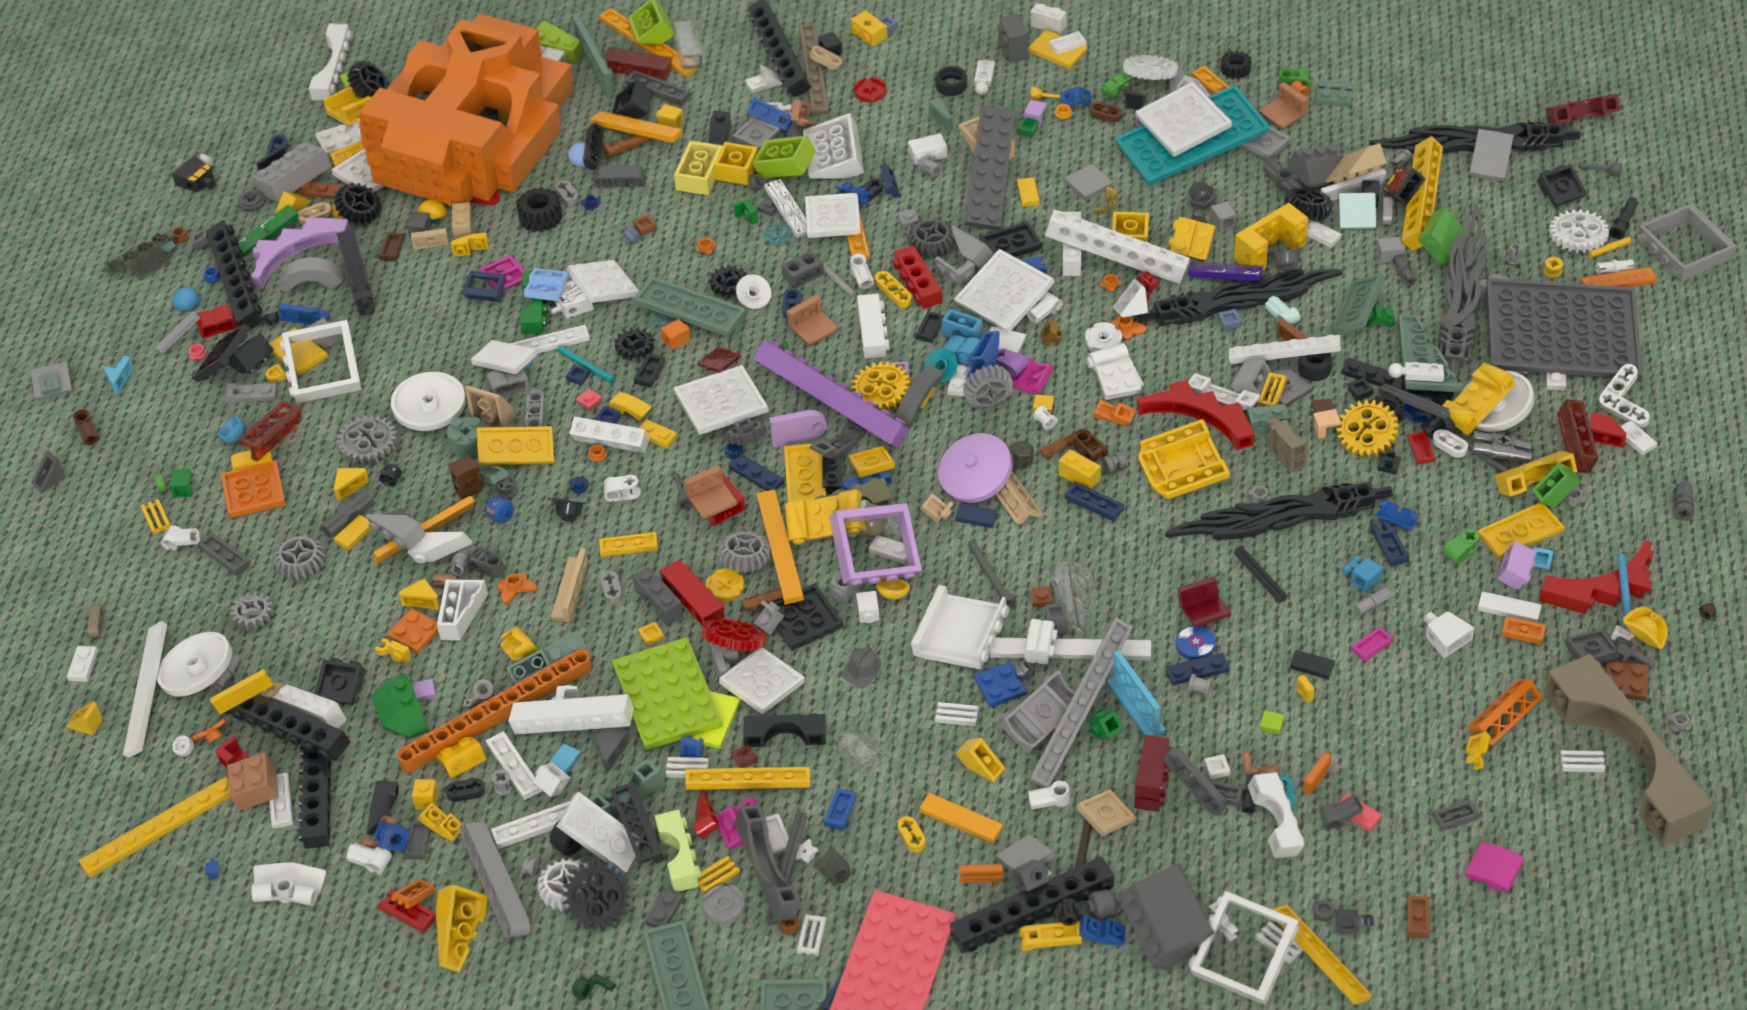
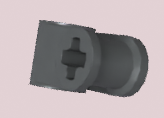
M482 546L477 548L473 557L468 558V566L471 569L492 578L501 577L505 572L501 555Z

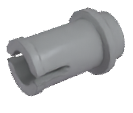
M1407 149L1401 150L1399 155L1390 161V165H1393L1392 167L1398 170L1404 163L1411 161V152Z
M1514 243L1510 245L1509 255L1506 258L1510 265H1517L1521 262L1520 252L1522 246L1518 243H1515V248Z

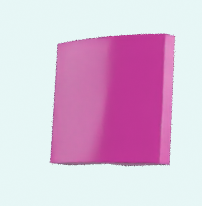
M511 254L480 268V272L505 274L504 290L521 283L522 272H525L521 265L516 263ZM486 280L495 290L498 281Z
M1027 358L1029 365L1017 377L1011 376L1013 380L1012 388L1027 393L1040 394L1054 368L1051 363H1035L1033 358Z
M752 796L736 808L730 805L716 815L720 823V832L729 850L743 845L735 826V820L741 806L758 804Z
M1481 842L1465 871V876L1470 880L1486 882L1487 886L1491 889L1508 892L1524 862V857L1503 847Z

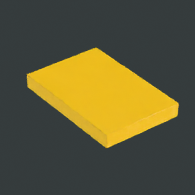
M1045 30L1028 47V52L1071 69L1088 51V46H1082L1056 55L1049 47V41L1062 36Z
M294 327L293 329L289 330L288 332H290V331H295V330H298V329H296V328ZM281 335L269 344L274 349L271 353L284 363L283 356H286V351H282L280 341L283 340V335ZM311 340L290 344L295 371L299 376L328 357V354Z

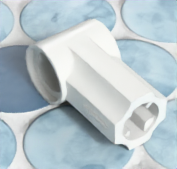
M854 254L850 259V272L855 277L859 288L863 290L868 289L874 285V280L866 264V257L862 254Z
M1047 291L1039 299L1038 303L1029 310L1026 316L1034 324L1039 323L1050 313L1055 314L1056 310L1059 311L1063 302Z
M172 525L161 540V545L165 549L171 548L175 551L178 546L198 544L200 532L196 528L181 529L178 526Z
M1056 781L1051 787L1028 791L1031 809L1053 805L1058 807L1067 806L1070 802L1069 785L1064 781Z
M354 843L348 848L346 858L347 861L365 866L368 871L372 873L375 871L378 872V875H381L391 860L392 855L386 849H380L379 847L372 849Z

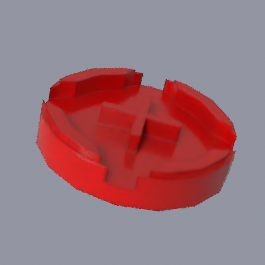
M870 77V79L862 78L853 87L855 97L863 102L879 101L884 98L887 92L885 82L876 77Z

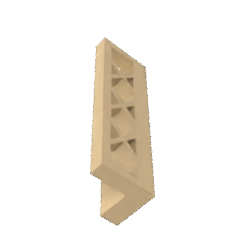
M1012 471L1007 483L996 493V496L1016 524L1021 525L1029 515L1040 517L1043 513Z
M580 548L577 558H568L551 614L552 621L571 623L588 566L587 552L584 548Z

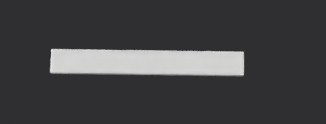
M163 621L148 629L123 755L127 758L143 750L167 624Z
M996 638L994 647L990 648V657L1024 658L1027 638ZM1057 639L1056 642H1052V645H1055L1054 657L1050 658L1093 659L1103 639ZM1126 640L1120 652L1126 660H1151V640Z

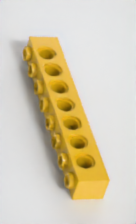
M1432 136L1415 146L1412 168L1418 171L1425 178V181L1406 206L1401 240L1412 251L1423 246L1418 239L1435 208L1443 146Z

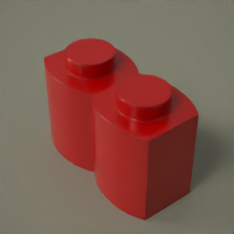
M222 305L213 310L197 313L200 320L196 322V325L203 339L236 329L235 320L229 305Z

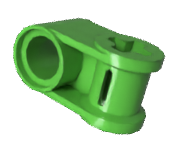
M1282 68L1279 71L1278 87L1283 82L1291 86L1295 81H1300L1301 83L1303 81V86L1310 88V71L1306 68Z
M1473 529L1464 530L1444 545L1442 553L1456 565H1459L1460 561H1465L1467 557L1477 551L1479 533Z

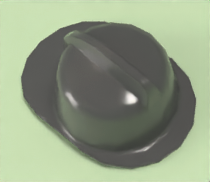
M1294 249L1268 252L1273 254L1275 265L1280 270L1287 271L1297 268L1300 253L1304 252V250Z
M869 646L857 649L852 653L850 661L844 668L842 678L858 688L868 686L882 666L881 660L876 657Z

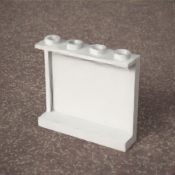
M938 585L911 642L913 655L981 670L984 662L988 660L990 648L995 645L996 635L1002 629V622L1009 613V606L1006 604L1005 597H1002L1000 603L996 604L948 595L946 586Z

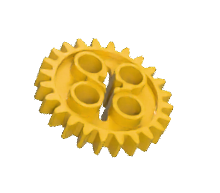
M880 361L877 366L875 363H872L871 368L867 365L865 366L866 371L859 370L860 375H855L856 380L852 381V394L854 391L864 396L862 400L867 402L869 399L878 405L876 408L880 411L883 408L890 412V407L897 409L896 404L901 403L911 385L907 371L903 370L902 366L897 367L896 363L890 366L889 361L885 365Z
M1366 399L1363 405L1358 401L1357 407L1351 404V410L1345 409L1346 415H1340V425L1336 429L1337 434H1339L1338 440L1342 441L1341 446L1346 447L1347 452L1352 450L1354 456L1360 453V458L1367 454L1369 459L1373 453L1376 457H1378L1379 451L1385 453L1384 448L1392 449L1390 443H1396L1395 437L1399 436L1397 431L1399 430V424H1397V417H1394V411H1390L1389 406L1383 408V402L1376 405L1375 400L1369 404ZM1366 415H1371L1368 419L1363 418ZM1380 426H1385L1383 430L1377 429ZM1353 428H1358L1356 432L1350 431ZM1367 439L1373 440V441L1370 442V443H1365V442H1364V441L1367 440Z

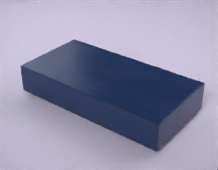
M960 503L956 514V521L993 528L998 510Z

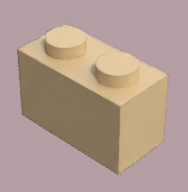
M470 202L452 204L454 239L473 234V216Z

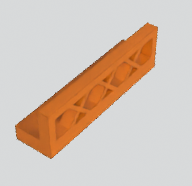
M1530 678L1517 680L1466 728L1471 734L1488 733L1486 729L1490 726L1495 727L1494 736L1490 737L1489 746H1493L1543 697ZM1528 690L1534 696L1531 701H1526V692ZM1515 702L1520 703L1519 713H1513ZM1502 714L1507 715L1506 725H1501Z

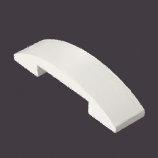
M1196 373L1188 381L1195 395L1213 391L1220 406L1238 402L1242 410H1247V408H1253L1261 398L1259 394L1243 390L1240 394L1211 384V378Z

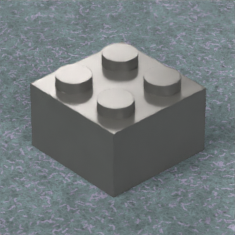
M1014 14L999 17L1000 24L997 25L1000 37L997 40L999 47H1002L1003 57L1007 58L1009 63L1028 59V33L1020 15Z

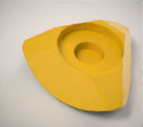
M1638 607L1623 618V622L1629 631L1644 643L1658 649L1664 647L1668 636L1667 624L1661 616L1649 607Z

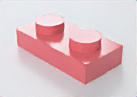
M1347 793L1339 802L1345 800L1346 798L1352 795ZM1361 802L1364 810L1349 820L1370 832L1381 820L1382 814Z

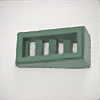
M937 97L929 101V115L946 130L952 131V117L942 100Z

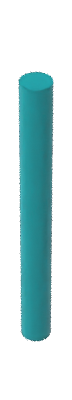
M561 345L557 347V352L589 369L608 382L612 383L615 380V377L565 347Z

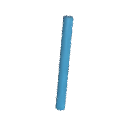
M1618 554L1617 560L1623 614L1625 617L1631 612L1625 554Z

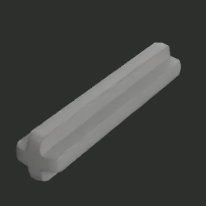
M192 311L156 345V349L161 354H164L200 320L199 315Z

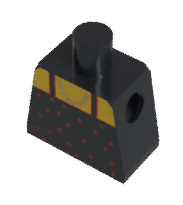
M195 155L172 173L175 186L197 193L204 187L214 188L216 183L210 166Z

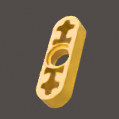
M880 271L875 274V284L897 306L906 308L912 304L911 293L889 272ZM891 288H897V289H898L897 291H894V292L889 291V289H891Z

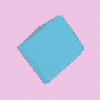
M1534 547L1533 550L1536 552L1533 567L1550 570L1554 551Z

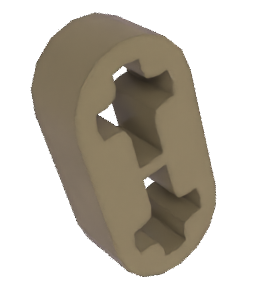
M102 605L90 606L88 619V634L90 638L101 637L104 619Z

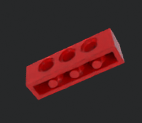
M914 245L894 251L893 266L895 270H899L901 280L906 281L907 289L910 293H913L916 304H920L922 309L942 303V290Z

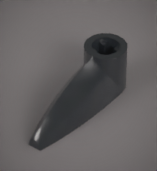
M376 781L367 834H372L377 829L381 818L385 815L388 816L394 801L397 800L399 792L398 782Z

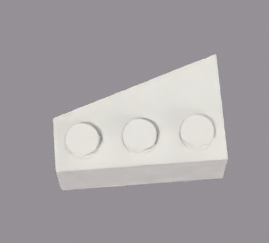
M446 579L437 622L440 640H461L488 596L485 580Z

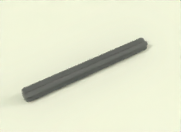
M801 811L795 814L780 867L781 874L788 882L807 820V814ZM769 907L766 921L769 924L776 925L778 921H775Z

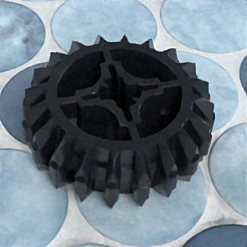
M365 60L358 61L348 70L347 81L350 83L349 87L361 99L367 96L372 97L379 88L387 89L389 87L388 78L384 76V72L380 70V67H376L375 63L371 64L370 61L366 62Z
M353 182L350 185L346 183L335 195V211H338V216L348 219L349 224L352 222L356 226L359 223L363 226L366 223L370 224L372 220L375 221L381 211L382 205L380 197L377 196V191L373 192L372 187L367 188L366 184L360 185L359 182L356 185Z
M1295 187L1290 189L1287 195H1285L1284 205L1290 203L1307 216L1308 221L1325 220L1331 213L1332 201L1330 197L1326 196L1325 193H1321V191L1309 189L1308 187Z

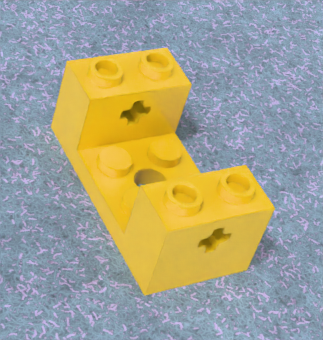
M1287 203L1235 235L1234 260L1240 265L1262 266L1263 271L1267 266L1268 245L1276 243L1277 240H1280L1291 250L1305 245L1308 217L1290 203Z

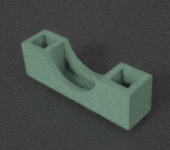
M648 758L631 769V773L624 783L625 785L634 782L641 800L663 785L661 771ZM627 791L617 794L618 800L627 803L629 799ZM598 792L589 798L590 801L613 818L619 816L611 794L602 795Z

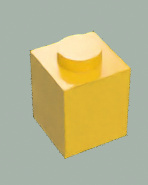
M664 104L657 111V123L679 128L684 122L683 110Z
M415 779L412 793L415 809L425 810L431 802L437 806L439 791L436 780Z

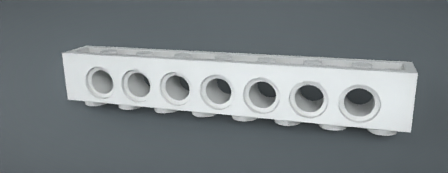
M1055 209L1045 236L1138 270L1148 271L1152 275L1177 284L1181 283L1190 259L1181 254Z

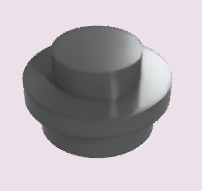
M753 174L748 178V185L753 191L757 192L764 186V180L760 175Z

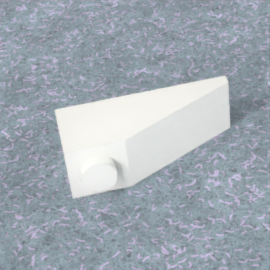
M425 532L426 535L411 550H408V554L417 563L434 562L471 545L472 540L464 532Z

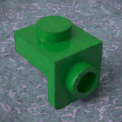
M1375 303L1366 326L1371 328L1377 322L1387 327H1393L1395 325L1393 310Z

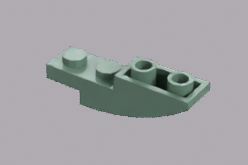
M577 630L506 668L516 685L577 650H584L587 647Z

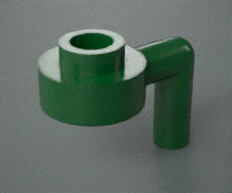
M594 974L589 979L581 977L573 983V996L583 1001L591 993L594 985L598 984L612 992L616 984L599 974Z

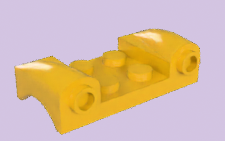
M1483 363L1472 374L1473 381L1453 402L1447 400L1442 405L1450 409V418L1455 423L1454 426L1468 436L1516 386L1511 373Z
M856 489L841 492L839 495L810 501L800 500L785 503L788 540L794 545L804 544L805 541L833 536L829 516L836 511L861 508L862 492ZM864 520L844 523L846 534H857L859 531L866 530Z

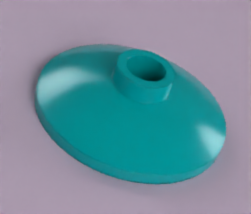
M939 348L929 354L925 361L924 369L927 366L942 370L943 366H945L943 369L945 375L939 383L943 384L955 375L958 368V360L953 351L947 348Z

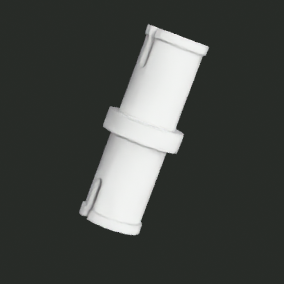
M1615 259L1611 260V262L1596 263L1595 267L1599 268H1596L1595 271L1597 274L1632 270L1634 266L1630 265H1634L1632 259L1622 261Z

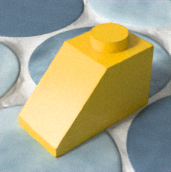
M982 738L967 740L955 753L966 768L991 782H994L1005 769Z

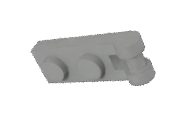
M228 383L225 387L224 402L276 401L277 384L235 385L234 383Z

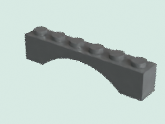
M759 804L741 806L735 820V826L775 921L795 919L801 901L794 885L790 884L783 877L775 862L769 842L766 819Z

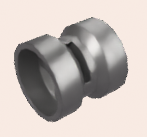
M1120 451L1114 453L1111 457L1105 456L1101 458L1102 467L1107 475L1127 468L1126 459Z

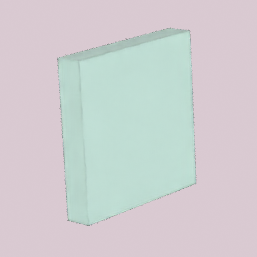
M1339 193L1340 229H1376L1375 193Z

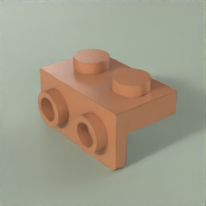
M795 100L791 106V120L796 121V125L809 128L811 125H817V122L808 120L811 103Z

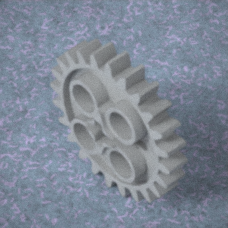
M373 414L369 418L363 415L361 420L356 417L355 422L349 420L350 425L344 424V430H339L340 435H337L338 441L336 442L339 453H342L343 458L347 457L348 462L353 460L354 464L358 463V461H361L362 465H364L365 461L371 464L372 460L378 463V458L386 459L385 454L391 455V450H395V444H398L395 426L392 425L391 421L387 422L386 417L381 420L380 415L376 418L373 417Z

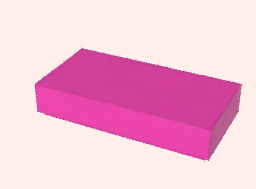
M1379 626L1351 646V651L1366 662L1394 642V638Z

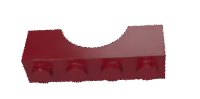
M1609 94L1545 108L1548 124L1565 123L1580 118L1620 111L1618 94Z

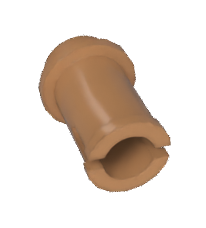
M453 573L434 574L433 581L436 582H433V585L435 587L445 586L446 579L459 580V576Z

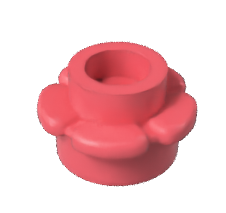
M194 344L189 348V357L192 360H200L207 353L201 344Z

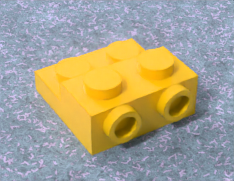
M1179 216V220L1174 222L1173 230L1176 231L1174 237L1170 238L1168 247L1174 253L1207 261L1216 226Z

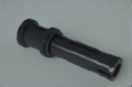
M1628 198L1620 216L1614 220V226L1609 230L1611 238L1618 240L1624 238L1625 231L1630 226L1629 220L1639 203L1636 198Z

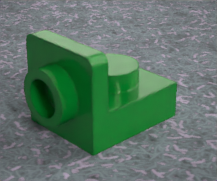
M749 198L733 204L735 217L744 215L745 220H749L752 225L759 223L757 210Z

